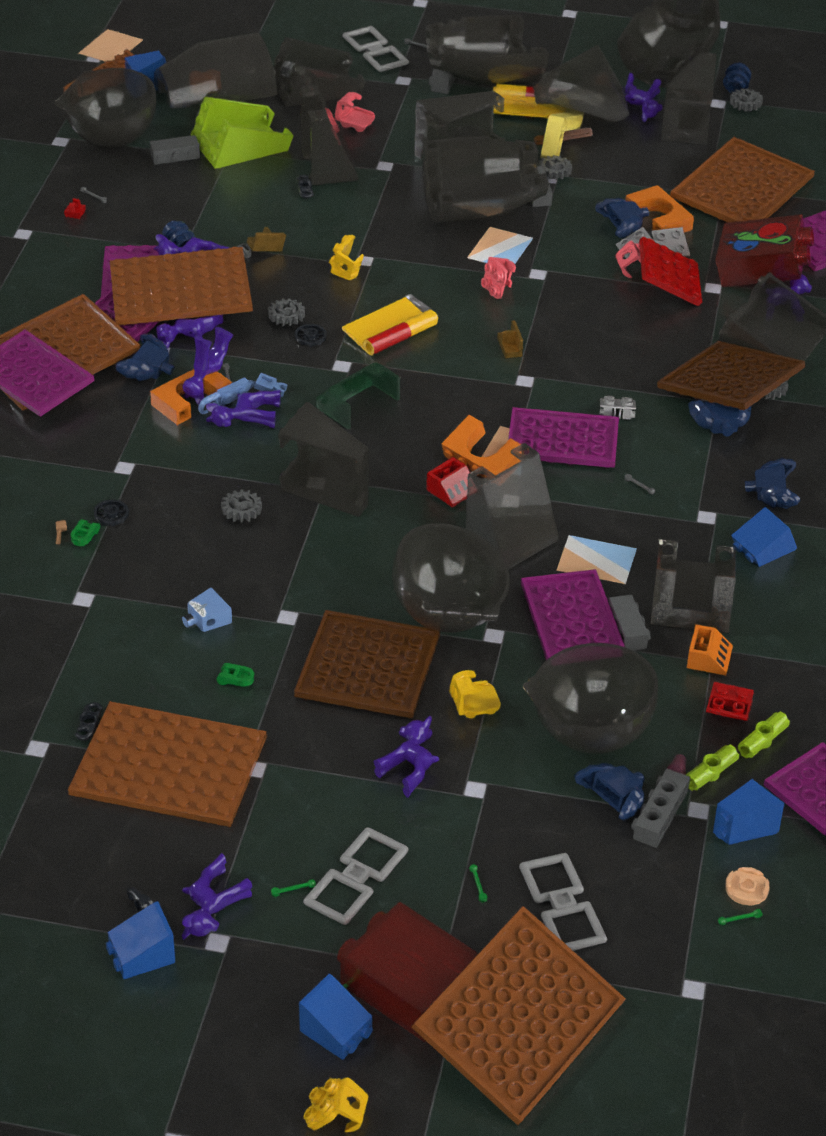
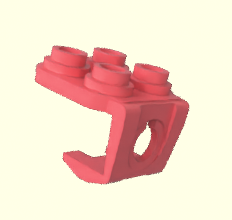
M348 92L337 102L335 120L340 121L344 128L353 127L357 132H363L368 125L372 124L375 115L372 111L360 107H352L354 106L353 100H360L362 98L356 92Z
M633 241L626 243L616 254L621 271L628 278H632V276L628 272L627 266L636 260L641 263L639 243H634ZM627 253H631L627 259H623Z
M489 257L488 262L485 264L484 278L481 280L482 287L487 289L491 296L501 299L505 284L509 288L512 285L511 276L512 272H515V264L506 258Z

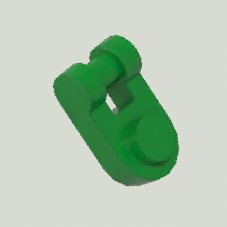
M81 519L71 532L72 543L76 546L88 544L93 536L98 534L100 524L95 522L91 524L87 520Z
M224 663L216 681L220 685H227L228 683L246 687L254 682V671L249 667Z

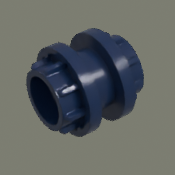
M735 63L728 66L723 79V85L727 91L732 93L736 90L741 91L742 88L747 89L751 79L750 69L743 63Z
M171 221L164 226L162 235L178 247H183L192 236L195 237L194 233L183 221Z

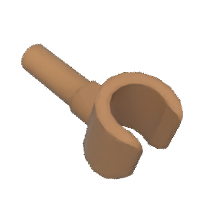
M66 520L56 521V544L61 543L62 532L67 531Z

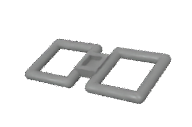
M373 26L343 33V38L358 52L366 50L363 57L379 72L409 63V60L394 46L383 47L388 41ZM371 32L378 41L359 45L352 37ZM392 52L399 61L380 65L373 57Z
M369 827L365 828L340 857V861L347 865L345 870L341 873L335 869H330L305 897L303 903L343 925L348 924L373 894V889L365 885V881L369 877L379 882L384 881L406 855L408 847ZM369 837L397 851L380 872L351 858ZM332 879L361 892V895L344 915L315 900Z
M567 853L520 863L519 868L536 903L550 901L553 909L543 911L541 917L545 926L560 940L561 938L552 918L585 911L596 936L565 943L571 950L591 947L607 941V937L589 901L577 903L573 896L581 894L584 888ZM562 862L573 886L541 894L530 869Z

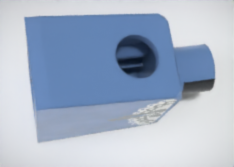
M209 588L188 602V614L182 617V621L186 627L196 624L201 631H209L232 623V608L212 588Z

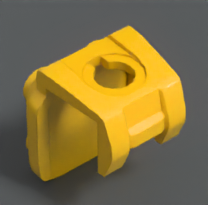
M345 235L340 244H335L333 248L335 255L329 261L332 267L331 273L347 280H352L358 276L364 256L361 254L355 261L348 257L355 239L354 235ZM346 264L348 270L342 269V266Z
M471 670L454 674L449 691L454 699L459 715L474 718L476 715L494 714L501 706L495 688L486 680L472 682L471 678H475L476 675Z
M348 1077L344 1079L330 1078L324 1087L312 1089L309 1095L312 1106L305 1111L304 1119L309 1128L317 1130L333 1121L338 1114H341L351 1120V1122L346 1124L345 1132L356 1131L362 1125L369 1096ZM354 1097L357 1101L350 1105L347 1098Z

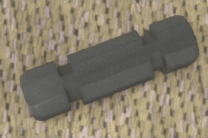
M412 294L405 296L422 313L429 309L431 310L429 306L415 298Z

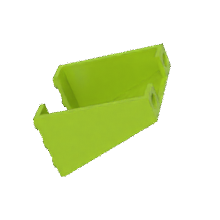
M205 97L201 103L199 115L196 117L194 129L191 131V136L195 135L197 138L199 149L214 168H221L288 151L294 135L288 128H284L283 133L274 132L270 128L274 112L269 106Z

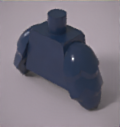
M606 198L595 206V210L611 220L617 228L615 236L622 239L642 228L643 217L649 216L647 207L639 208L634 201L628 202L622 198Z
M142 334L140 340L143 345L132 359L118 362L115 365L117 372L126 378L137 379L138 381L150 378L158 379L163 372L172 375L175 369L174 365L168 363L170 354L165 343L158 340L152 334Z
M694 400L688 404L690 415L698 426L710 429L712 433H723L727 437L731 436L733 432H737L738 427L744 426L751 416V406L746 410H739L738 408L724 406L719 403H703L700 400Z
M785 458L767 462L759 470L755 471L756 480L745 481V491H757V500L763 501L766 505L773 508L788 509L797 506L800 502V497L786 488V477L796 468V462Z
M601 763L599 765H589L574 775L576 783L584 786L586 789L592 788L594 792L620 812L618 819L627 820L634 816L638 810H641L644 803V792L642 790L644 776L641 772L632 773L625 766L615 767L612 764Z

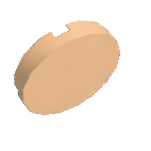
M741 867L737 871L729 873L726 879V892L732 900L739 904L750 906L760 904L769 894L768 879L766 880L761 871L754 868Z

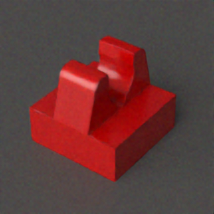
M73 198V203H69L64 213L66 217L80 219L86 211V207L80 203V199Z

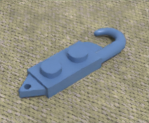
M242 378L218 389L217 392L206 396L200 402L199 412L207 414L208 410H204V407L210 402L224 406L237 400L238 393H248L256 382Z

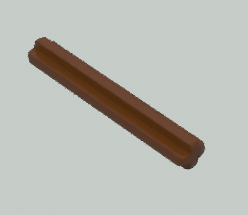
M591 128L565 131L563 141L591 137L592 130ZM545 135L535 136L534 143L542 145Z

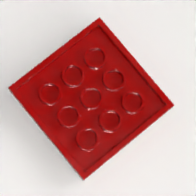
M642 236L639 240L642 279L699 307L702 303L698 263L693 259L684 257L679 252L670 250L665 245H660L654 240Z

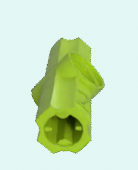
M781 711L775 712L766 721L757 723L755 730L738 744V750L741 755L746 759L752 758L761 749L770 747L772 740L789 726L790 721L786 714Z
M731 744L725 745L716 753L705 755L703 762L686 774V776L690 777L689 789L691 791L698 790L707 782L718 780L720 773L739 759L736 748Z

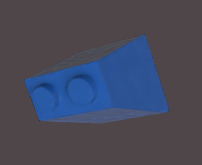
M159 51L125 57L126 83L136 98L165 84V78H167L166 70L164 69L166 59Z
M766 507L731 535L734 541V548L738 552L742 551L750 563L754 562L759 567L797 549L790 528Z
M751 779L717 804L713 833L728 845L777 834L780 829L784 802Z
M158 901L108 932L109 942H106L108 954L114 956L113 964L116 972H121L123 979L175 963L173 933Z
M328 974L299 1002L300 1031L342 1060L348 1054H352L358 1044L363 1039H367L373 1031L372 1015L331 974Z

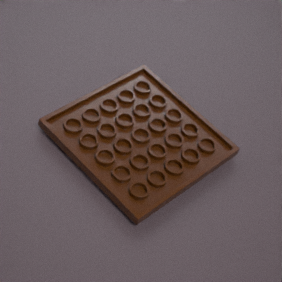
M717 341L657 381V386L667 392H676L680 395L692 396L695 399H703L711 403H719L724 406L738 408L739 410H746L805 368V361Z
M325 610L295 687L294 697L413 718L440 637V630Z

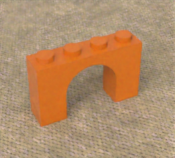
M658 185L626 195V201H634L639 208L647 207L649 212L659 211L667 214L653 219L652 231L683 227L685 233L693 229L694 216Z
M194 369L150 391L151 405L176 425L191 418V404L183 399L181 395L185 393L183 391V383L194 376ZM218 371L208 374L203 379V393L211 395L217 392L218 389L233 382Z
M468 415L441 443L444 451L443 454L448 459L456 458L465 464L475 475H480L489 483L500 486L526 459L525 447L510 438L498 452L491 456L478 457L470 453L471 449L483 437L485 429L483 422Z

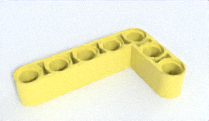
M563 112L549 116L541 159H547V156L553 157V155L560 156L564 131L579 129L582 124L583 115Z

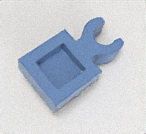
M260 373L254 388L260 391L281 389V397H283L288 385L282 382L277 383L276 378Z

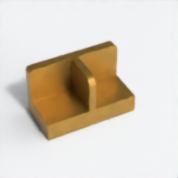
M264 227L263 232H257L255 237H248L246 243L252 251H282L286 234L272 233L268 227Z
M514 320L511 321V330L499 332L497 336L505 358L522 357L523 338Z

